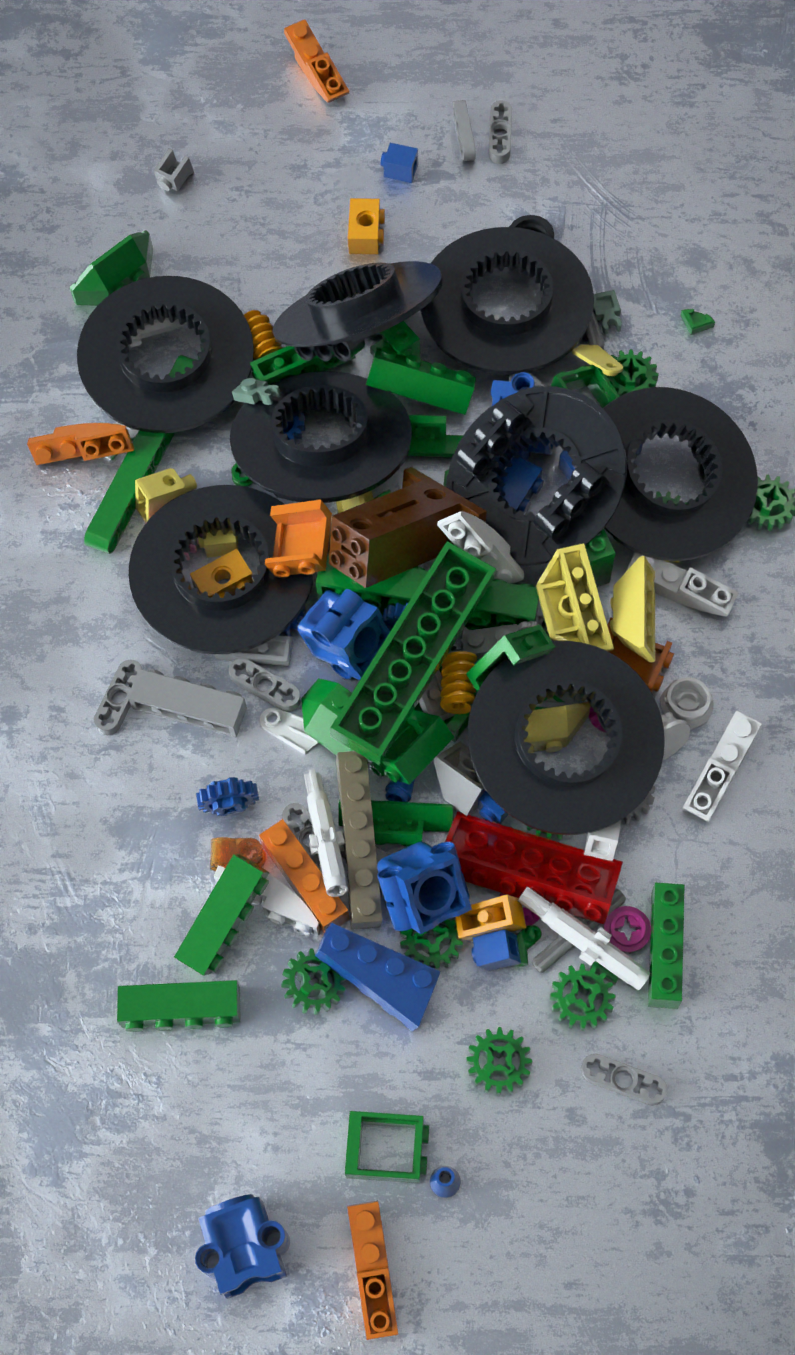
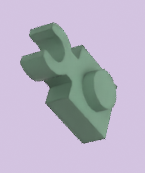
M615 290L594 294L593 311L597 321L603 320V333L605 335L608 334V325L616 326L617 332H620L622 321L618 316L621 314V308Z
M254 378L243 380L232 391L234 401L256 404L260 400L266 405H272V397L281 396L279 386H268L266 381L255 380Z

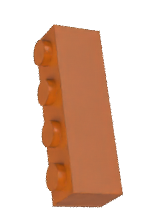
M283 819L259 834L263 848L297 896L312 911L324 933L331 923L342 926L350 920L349 911L341 899L327 895L321 871Z

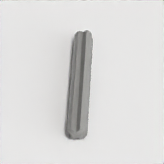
M619 889L614 891L608 915L625 903L626 897ZM584 918L579 919V921L592 930L600 924ZM560 935L533 959L532 964L540 973H543L574 945Z

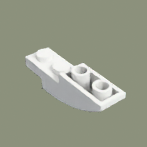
M463 511L438 521V527L455 546L496 568L494 579L504 580L509 584H514L524 579V571L510 555L509 544L484 521Z
M635 552L626 571L639 557L644 555ZM645 556L655 571L654 589L656 594L700 611L728 616L739 592L691 567L686 571L670 562Z
M736 710L686 800L683 809L709 822L762 723Z
M219 865L214 874L216 883L225 870L224 867ZM268 874L266 879L269 880L266 889L260 896L256 895L252 903L260 905L261 902H264V913L267 915V919L275 924L283 925L285 922L294 926V930L303 935L310 936L311 933L319 935L321 931L319 922L308 906L289 887Z

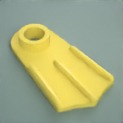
M581 344L572 350V354L588 364L600 368L605 375L616 376L623 370L622 364L598 345Z

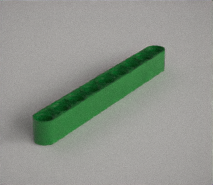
M184 355L178 356L169 373L171 378L175 377L176 372L184 374L185 367L193 368L192 361L196 359ZM138 431L133 441L134 451L127 452L84 536L85 546L108 554L115 550L136 510L135 480L155 473L175 432L151 433Z

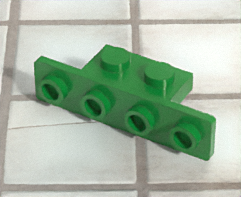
M409 415L412 439L408 456L452 457L463 435H446V416Z
M339 800L338 825L343 826L341 803ZM371 800L376 845L392 843L411 846L423 840V831L449 832L453 823V805Z

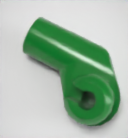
M526 926L517 934L521 963L514 966L523 967L528 965L527 950L542 936L541 929L538 926Z

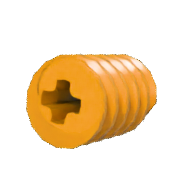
M251 310L244 314L253 338L254 361L283 348L275 340L273 325L270 323L267 315H262L259 310Z
M467 651L452 652L443 661L440 706L444 711L452 714H466L471 711L472 706L470 704L474 702L476 696L473 693L476 692V689L466 673L475 665L474 663L477 661L476 654Z

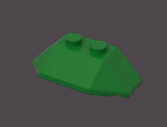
M145 230L142 233L130 234L93 261L79 276L77 282L69 287L74 303L76 305L98 306L106 297L121 287L141 279L150 278L153 255L150 233Z
M318 678L301 698L304 732L336 756L338 752L353 751L330 737V727L352 692L337 682Z

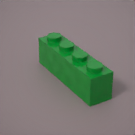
M377 347L366 385L466 415L475 388L476 377L464 370L455 371L448 369L441 363L422 361L421 358L415 355H399L392 348Z
M233 854L174 958L203 976L211 974L212 971L216 973L224 961V957L221 956L227 946L231 947L239 935V931H237L239 924L242 920L246 921L254 909V906L251 905L256 895L260 896L269 883V880L266 878L270 872L240 854Z
M237 980L118 986L117 1022L128 1032L143 1031V1027L155 1026L156 1030H172L173 1025H185L187 1029L203 1028V1024H215V1027L219 1028L232 1027L233 1023L240 1022V986Z

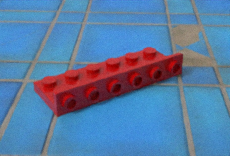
M457 811L445 842L455 844L461 864V871L466 882L517 898L529 887L551 904H556L561 909L563 908L571 915L605 924L623 864L622 861L616 859L609 861L584 855L585 850L475 816H466Z

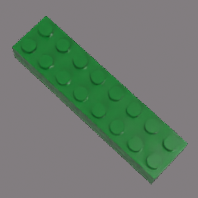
M446 542L330 727L331 738L380 766L491 585L496 568L452 543Z
M327 555L326 571H319L316 579L317 596L319 600L328 590L341 595L345 589H349L358 594L364 602L378 607L383 616L384 609H388V605L396 606V603L401 605L409 603L428 571L416 566L365 588L329 564V555ZM494 579L465 627L468 630L513 624L519 625L525 621L536 622L539 604L536 588L530 584L515 585L509 584L504 580Z

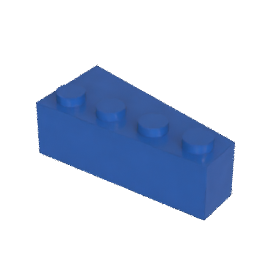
M331 923L326 929L315 954L319 960L326 963L337 974L359 988L360 992L382 1006L383 1010L400 1020L410 1031H414L419 1027L441 972L334 923Z

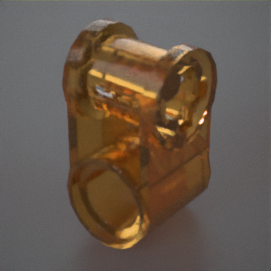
M255 838L211 839L210 869L216 871L218 865L226 868L233 854H240L248 859L247 855L251 854V850H255L256 853H253L252 858L249 860L263 867L266 863V852L262 848L261 843Z

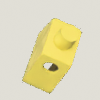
M169 468L135 480L136 510L146 523L153 514L171 500L197 489L194 477L189 474L180 478L174 469Z

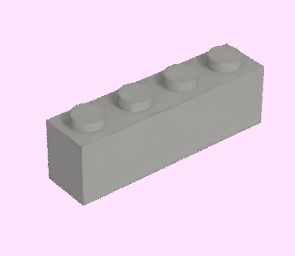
M139 669L128 697L132 709L232 737H237L247 710L244 697L235 691H219L206 683H201L200 685L193 684L180 676L171 678L164 676L162 672L155 669H149L148 671Z

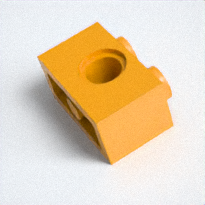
M350 198L349 254H379V244H384V229H380V224H385V209H380V199Z
M238 549L190 573L194 588H198L200 595L203 592H207L209 598H212L215 593H218L220 598H224L225 592H229L233 596L237 588L245 590L246 582L253 583V573ZM223 579H228V580H229V581H228L227 583H225V584H219V583H218L219 581H221V580H223Z
M504 895L471 904L472 910L455 917L459 938L473 942V937L504 929L512 932L526 928L522 904L518 902L519 898Z

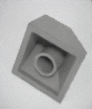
M460 741L436 756L434 765L444 800L453 805L455 811L467 816L478 808V799L486 790L473 767L469 747Z

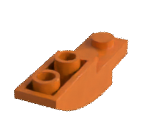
M304 19L285 27L284 34L295 52L296 61L322 98L329 103L349 94V89L329 54L324 53L306 20Z
M83 423L56 427L54 433L32 437L27 442L36 465L80 456L83 457L84 461L134 451V446L126 426L110 423Z
M379 1201L347 1205L366 1339L398 1335Z

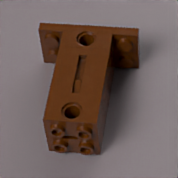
M406 468L403 471L402 489L332 516L329 564L363 587H370L437 558L446 542L452 543L438 527V521L463 511L478 517L486 523L487 511L415 468Z

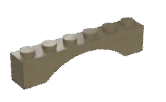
M355 751L338 752L336 769L344 828L351 930L378 928L382 923L379 880L377 877V858L367 758Z

